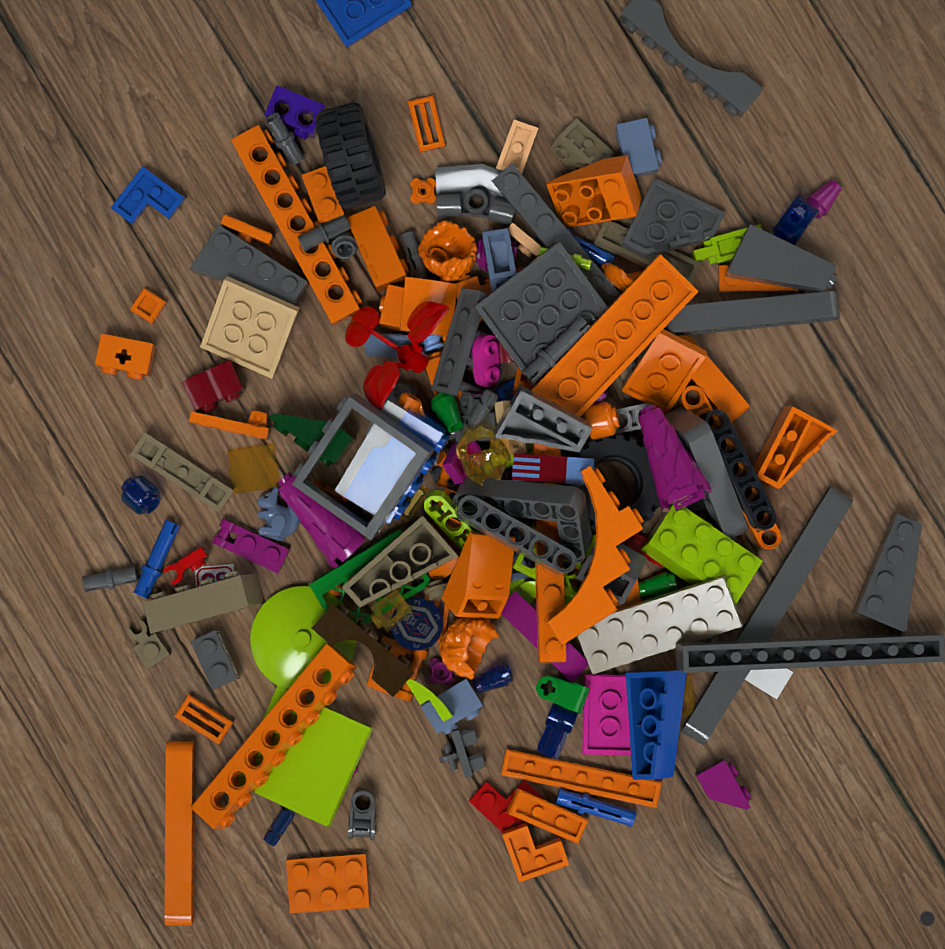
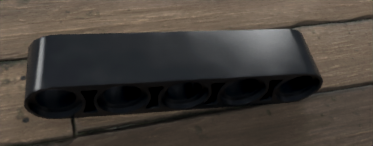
M722 410L709 412L703 418L708 425L711 416H717L722 422L720 429L711 428L738 501L749 524L756 531H765L772 528L776 523V513L729 417ZM723 440H729L733 444L732 453L727 454L722 451L721 442ZM735 464L743 465L745 468L744 477L739 478L734 475L733 466ZM748 487L753 488L757 493V498L754 502H750L745 498V490ZM760 511L765 512L769 517V522L766 526H762L757 522L756 517Z

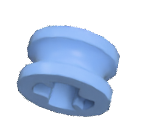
M431 335L420 342L424 346L422 352L429 353L443 348L445 344L440 341L442 336Z

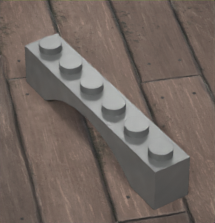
M632 0L621 13V25L631 34L636 32L643 38L641 41L646 47L651 50L657 49L663 54L662 59L672 67L675 65L683 71L682 75L689 82L695 83L696 81L701 85L703 93L710 99L714 100L716 98L723 103V109L731 116L737 115L741 118L761 94L763 88L743 72L716 70L701 64L689 56L671 35L664 19L662 6L655 0Z

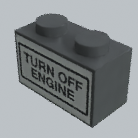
M214 630L191 641L212 690L240 678L218 630Z

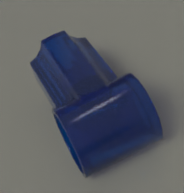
M553 703L545 722L546 728L541 736L536 752L558 760L566 737L571 733L578 713Z

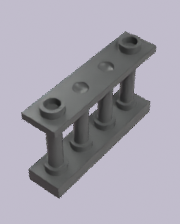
M461 288L431 388L432 391L457 396L458 391L479 394L488 389L495 393L497 392L505 363L499 362L500 377L493 387L479 386L477 383L473 386L462 381L466 366L473 368V357L469 355L473 341L478 335L485 334L477 330L480 315L473 306L487 296L486 293Z

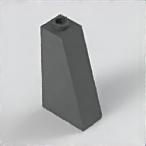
M750 224L724 276L811 292H823L826 287L831 289L837 274L833 273L836 265Z

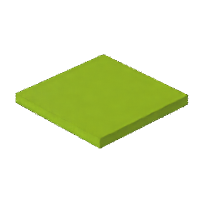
M277 686L264 718L288 691L287 689ZM306 698V703L308 705L313 702ZM323 707L319 712V719L312 726L308 725L302 733L303 738L296 746H291L285 753V760L278 767L274 766L268 774L269 779L262 787H257L254 793L326 827H330L373 728L327 707ZM295 711L289 715V723L291 725L297 721ZM275 732L272 736L274 746L280 741V734L278 732ZM259 752L255 757V763L257 766L261 765V763L263 762V755L261 752ZM241 773L238 777V783L242 787L246 782L244 773Z

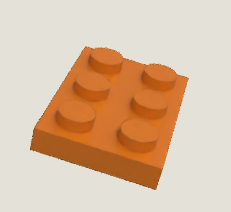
M663 329L648 345L623 383L621 391L646 404L655 405L656 409L661 408L663 413L666 414L671 410L706 358L707 351Z
M366 853L286 859L290 913L370 907Z

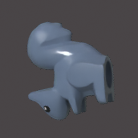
M275 487L272 492L261 496L257 501L258 506L266 510L258 512V517L266 520L265 526L260 527L258 532L259 536L277 541H285L286 537L297 530L300 520L289 506L285 507L278 504L279 491Z

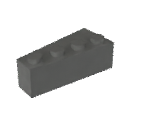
M220 225L217 226L190 267L194 274L205 276L221 283L229 276L295 306L309 287L306 280Z
M899 514L892 515L852 611L853 613L900 633H906L922 524Z

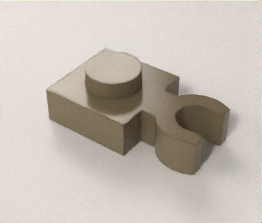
M140 620L141 633L135 634L131 628L127 629V633L132 639H136L139 642L133 649L147 670H149L171 654L157 633L151 636L148 635L147 624Z

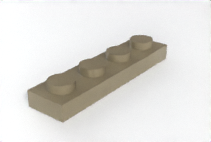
M613 221L604 222L594 242L595 245L644 268L659 255L643 258L621 247L629 229ZM674 250L660 253L692 284L700 267V262Z

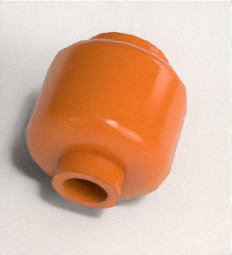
M608 402L591 405L583 413L584 416L581 417L591 422L593 429L589 437L593 440L612 436L616 433L617 428L620 427L617 409L615 406L611 407Z

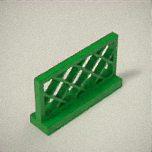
M396 529L342 562L335 569L329 570L308 583L324 610L328 605L322 595L330 590L341 592L339 603L342 604L344 594L347 592L343 588H336V586L343 582L344 586L349 578L360 572L402 534L401 529ZM427 574L421 576L424 582L416 587L403 585L400 587L398 598L393 601L382 599V597L378 598L376 610L370 615L360 613L361 607L357 605L356 611L349 610L351 614H355L354 622L357 623L358 616H363L365 618L361 621L364 624L369 623L426 588L431 583L430 578ZM404 588L411 589L403 594ZM381 602L388 603L382 608H380Z

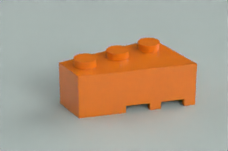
M373 206L347 217L350 230L358 244L378 294L386 291L388 284L397 286L404 283L406 274L410 272L404 258L399 260L395 250H398L399 247L394 235L389 236L385 229V226L389 224L383 210L378 212L376 206Z

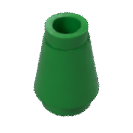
M442 393L436 395L431 401L432 411L449 432L459 431L463 427L456 398Z
M668 571L638 583L642 598L657 597L679 590L676 575L673 572L668 573Z

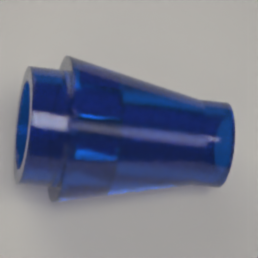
M505 661L502 663L496 662L479 677L473 679V684L476 691L481 694L486 691L509 686V683L514 681V677Z

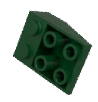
M272 413L269 417L274 422L272 424L274 429L286 437L289 433L296 437L293 442L307 452L316 440L320 442L325 435L322 429L327 421ZM340 429L319 461L328 467L331 464L338 467L355 443L354 438Z

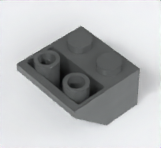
M595 542L574 577L580 582H583L588 573L594 554ZM620 543L616 548L618 551L623 549L631 561L627 564L630 570L603 588L605 591L610 589L618 603L623 605L634 587L647 558Z

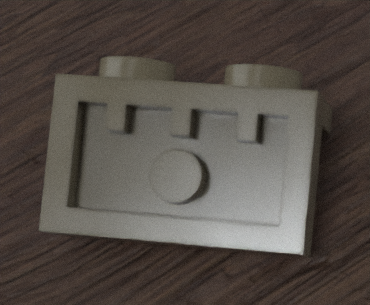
M577 118L557 137L550 147V150L556 157L573 171L599 160L612 158L615 155L607 145Z

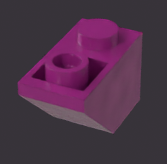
M721 759L695 774L709 799L745 810L751 808L748 803L751 800V796L744 785L739 787L735 779L739 775L732 762L726 763L724 759Z

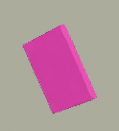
M584 674V686L589 687L590 690L583 708L582 754L631 756L626 676Z

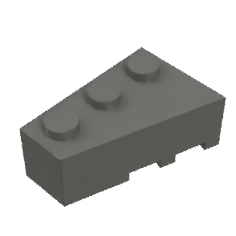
M519 385L494 430V436L500 439L506 438L523 443H535L545 445L546 447L580 452L593 428L591 422Z

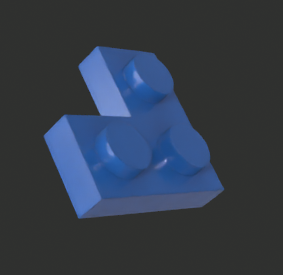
M142 166L112 205L111 209L132 225L148 205L170 220L185 201V198Z

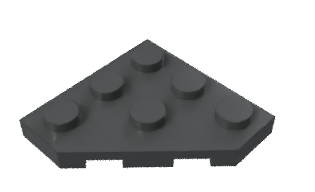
M654 178L621 247L643 258L709 240L714 237L725 212Z

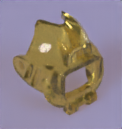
M480 425L473 430H464V437L457 444V456L462 462L465 474L472 481L481 486L484 485V480L487 477L500 481L507 462L511 461V456L501 439L495 438L494 431L485 429L484 425ZM486 437L489 438V449L468 455V443Z

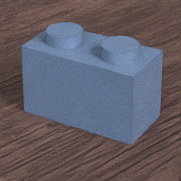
M647 118L616 124L615 132L621 156H628L634 177L638 178L656 174L659 170L658 166L662 165L659 149L654 150L652 141L656 140L654 125H649Z
M465 678L437 696L453 715L451 719L443 722L431 701L423 704L421 708L436 733L439 734L443 731L444 735H447L458 728L456 722L464 717L469 721L481 713L479 708L483 705Z

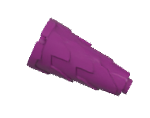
M655 405L642 409L638 420L644 436L643 441L648 455L650 471L662 511L671 512L668 506L671 504L674 505L675 510L691 505L706 497L704 491L710 494L712 492L710 483L702 474L691 453L683 445L673 425H670L662 409H656Z
M288 472L278 482L281 486L278 489L280 496L297 515L301 524L313 538L318 549L326 557V562L335 569L339 565L335 561L336 558L343 562L366 539L356 529L293 486L292 483L296 476Z

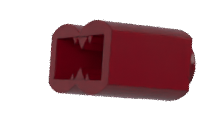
M230 360L182 382L194 411H202L203 414L217 408L216 404L220 401L226 400L227 403L241 398L240 393L245 391Z

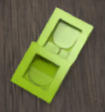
M411 679L406 681L420 705L430 700L443 722L453 717L445 704L428 688Z

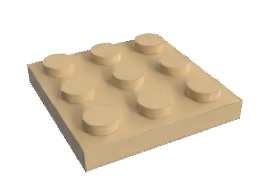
M227 276L223 281L200 347L272 379L276 374L300 307Z

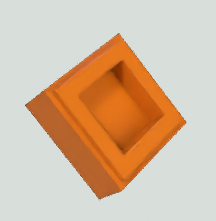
M143 288L130 311L153 325L167 302Z

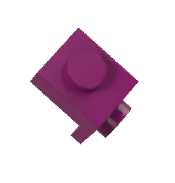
M475 440L454 443L442 465L454 484L464 482L473 465L484 463L487 458Z

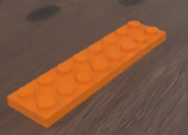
M659 254L591 325V328L556 362V365L536 383L531 391L581 417L699 291Z

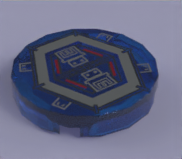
M411 598L403 601L395 608L391 617V631L394 639L401 647L410 651H422L431 648L439 641L443 632V618L440 610L432 602L423 598Z

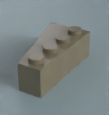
M421 516L342 588L359 607H363L459 557L460 554L426 516Z
M239 571L224 574V580L215 582L214 578L200 581V587L191 589L190 585L175 588L176 594L167 596L165 591L150 595L151 601L143 603L150 633L173 629L194 623L195 621L217 617L220 614L243 610L245 607L264 604L265 601L257 573L240 575Z

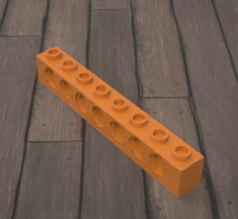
M257 125L231 139L333 327L352 317L360 310L358 305L362 304V301L355 289L350 292L346 284L350 279L344 268H337L333 259L337 258V256L332 252L330 243L326 246L324 243L318 244V249L315 253L307 254L297 236L317 228L319 223L318 221L312 223L308 213L312 212L305 198L300 200L295 191L299 187L293 176L287 177L283 168L287 165L280 152L274 154L270 146L274 141L268 130L262 131L260 126ZM259 150H264L268 153L266 160L263 162L254 160V154ZM271 173L280 175V180L275 185L266 183V178ZM290 196L293 199V203L288 208H282L279 206L280 198ZM295 219H303L306 222L302 230L295 231L291 228V224ZM322 264L329 265L331 267L330 274L326 277L318 276L316 274L318 266ZM334 287H340L344 291L343 296L339 300H333L329 297V292Z
M326 644L191 806V809L212 829L222 830L229 827L235 820L234 815L240 807L244 808L251 801V794L257 787H262L269 779L268 774L274 766L278 767L285 760V753L291 746H296L303 738L302 733L308 725L312 726L319 719V712L325 705H330L337 697L336 692L342 684L346 685L355 674L353 671L357 666L335 646ZM329 670L331 672V680L324 684L323 674ZM313 691L314 700L308 705L306 703V695L308 692ZM295 711L297 721L291 725L289 723V715ZM275 732H278L280 734V741L274 746L272 736ZM259 752H261L263 755V762L261 763V765L257 766L255 763V757ZM241 773H244L246 782L241 787L238 783V777ZM226 793L229 796V803L223 807L221 798Z

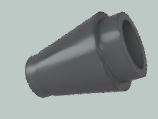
M350 229L333 237L331 249L338 258L349 259L356 253L358 244Z

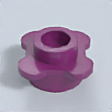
M437 658L430 661L431 674L428 676V681L433 685L436 683H444L446 686L452 685L454 682L452 677L453 671L448 670L443 661H439ZM440 670H444L443 675L439 674Z

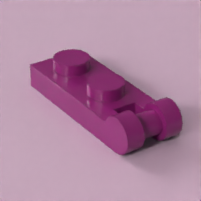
M221 520L219 525L221 529L217 536L214 535L211 543L279 574L290 551L289 549L227 520ZM230 532L238 534L234 544L227 541Z

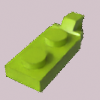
M760 224L755 225V227L762 229ZM747 228L715 236L708 241H704L705 248L694 250L692 253L693 259L698 262L708 260L710 265L731 261Z

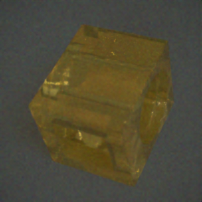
M397 589L370 607L374 613L370 618L378 629L384 627L386 632L413 614L411 608ZM389 605L397 609L396 616L391 619H387L382 615L383 609Z

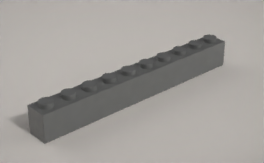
M936 632L676 643V670L683 673L945 662V636Z

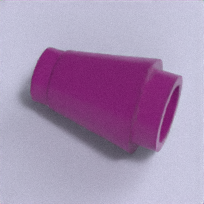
M829 180L806 198L807 202L804 204L806 211L817 219L826 216L842 190L840 185L834 180Z

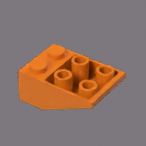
M627 155L599 160L548 181L546 184L558 218L567 228L636 217L642 202V197Z
M469 532L441 598L456 617L500 618L509 597L514 550L482 532ZM509 534L510 539L515 542L516 537L513 534Z

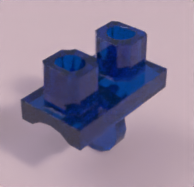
M799 194L772 230L774 232L773 235L796 245L819 213V210L809 205Z

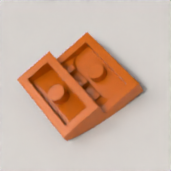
M405 277L400 331L410 332L411 330L407 327V322L413 310L423 302L432 301L445 304L450 309L430 335L447 337L455 311L457 284Z

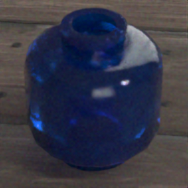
M140 475L128 478L121 487L122 502L138 515L150 514L160 504L159 488L145 476Z

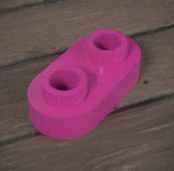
M480 334L474 339L472 345L474 380L479 386L493 387L500 377L498 342L492 335Z

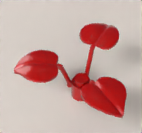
M432 301L419 304L413 310L407 322V327L411 330L407 336L412 345H403L402 347H399L373 330L380 321V314L373 307H362L353 315L345 332V340L348 345L355 348L360 347L366 343L370 334L398 351L397 357L400 363L385 361L383 366H373L365 377L363 383L364 395L373 406L382 410L386 398L398 381L399 368L420 373L427 367L429 358L422 352L423 348L418 343L424 341L433 332L450 307Z

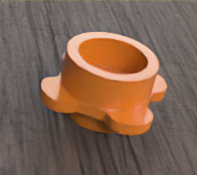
M414 178L410 182V186L413 188V194L410 197L412 203L433 204L436 201V196L434 195L436 181L434 179L419 180ZM421 189H425L426 192L424 194L421 193Z

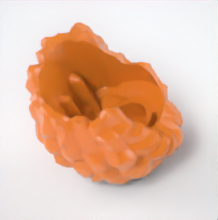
M442 221L424 233L423 239H421L418 246V255L422 258L425 267L431 273L440 277V281L455 282L471 272L476 261L477 247L474 242L475 238L467 232L465 227L459 228L457 224H453L451 221Z
M462 617L449 625L441 636L439 644L440 655L447 669L454 671L458 676L472 680L475 671L478 670L477 665L481 664L482 654L486 652L487 644L492 639L499 638L495 625L490 622L489 618Z

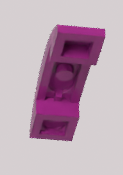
M514 591L508 597L501 615L537 648L536 610ZM569 642L566 643V662H551L572 682L589 666L587 660Z

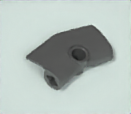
M482 164L435 168L438 218L482 217L510 226L514 221L516 210L492 182L502 170ZM480 198L484 201V204L479 209H473L470 207L471 200Z

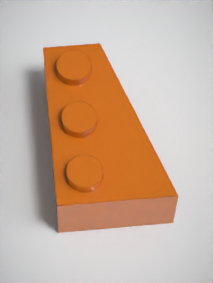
M784 406L753 466L760 482L769 488L780 489L838 430L793 406Z

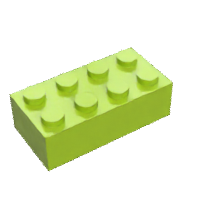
M673 504L669 505L671 512H663L640 550L690 585L725 575L735 604H737L763 561L686 507L675 510Z

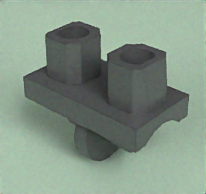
M453 730L451 734L457 752L453 753L451 743L443 745L446 755L439 757L440 763L448 761L450 770L458 769L456 758H459L465 778L471 777L473 772L486 767L482 753L469 757L466 754L465 747L478 743L475 730Z

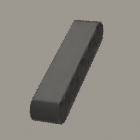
M472 495L465 496L456 504L455 514L462 522L551 572L563 575L576 567L577 558L571 550ZM464 502H470L474 505L475 513L473 516L463 513L462 505ZM488 515H493L498 519L499 524L496 529H490L486 525V517ZM512 528H516L521 532L522 539L520 542L516 543L510 539L509 533ZM537 541L545 546L543 556H539L533 551V545ZM559 555H565L568 558L569 564L566 569H562L557 565L556 560Z

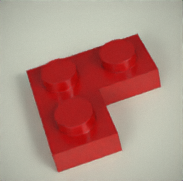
M525 780L516 787V789H521L543 799ZM486 781L469 800L500 831L518 826L523 821L506 813L516 789L505 799Z

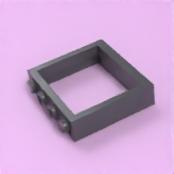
M355 393L349 398L345 396L336 408L339 411L338 415L334 420L330 418L322 429L325 435L320 442L316 440L310 447L308 454L311 456L306 463L301 462L293 475L296 476V479L292 485L372 540L378 535L435 448ZM353 409L416 453L370 523H367L307 480Z

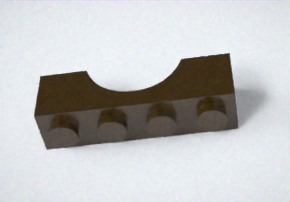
M330 603L312 624L311 629L331 646L346 640L364 644L370 650L374 659L372 680L394 697L414 674L410 669L412 663L401 654L396 658L389 652L392 646L381 637L377 641L369 635L371 629L361 620L357 623L352 621L348 617L351 612L342 604L338 603L335 606Z

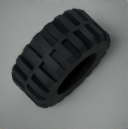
M350 102L320 111L315 116L317 135L327 173L340 206L351 209L382 200L386 195L383 173L372 133L361 105L356 102Z
M615 433L612 436L600 439L587 440L581 451H574L570 457L594 459V467L601 462L610 460L625 465L633 474L636 482L635 496L627 506L631 510L637 509L644 521L641 523V526H643L655 515L656 509L660 507L645 444H639L637 442L638 439L633 436L629 438L624 437L622 433ZM562 485L577 487L585 493L591 531L596 535L595 513L587 487Z

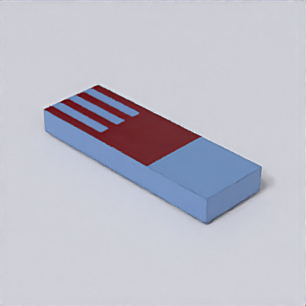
M514 453L512 481L586 486L579 472L589 466L594 470V459Z

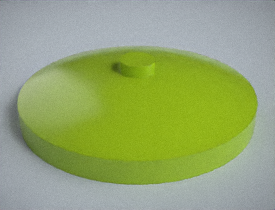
M309 586L292 587L273 595L260 608L252 624L250 643L258 668L271 682L287 690L322 648L329 644L311 629L312 624L322 614L324 609ZM329 592L322 595L327 605L332 603L337 606L339 603V599ZM346 640L333 646L352 661L357 641ZM329 670L323 674L324 684L331 680V672Z

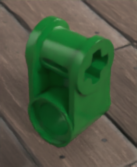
M553 676L542 677L537 682L536 691L539 697L568 710L582 713L590 690L589 687ZM552 681V686L556 688L555 692H550L547 695V689L544 688V685L550 684Z

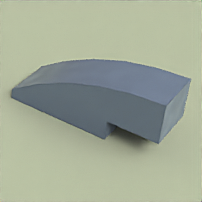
M508 228L482 232L491 292L516 274Z

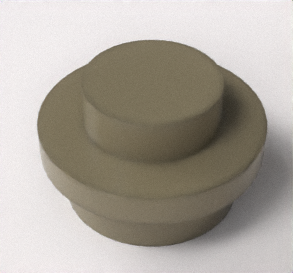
M443 580L431 582L424 593L428 595L430 601L441 599L448 583H444Z

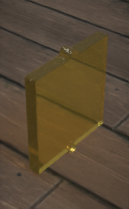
M273 444L227 451L230 466L228 474L231 475L233 494L273 489L275 487L279 488L277 473L279 464L276 463Z

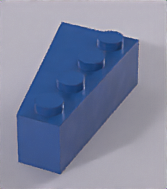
M678 670L625 673L633 780H655L674 777L687 673Z

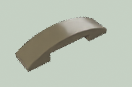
M147 433L143 434L130 454L217 512L221 511L234 491Z

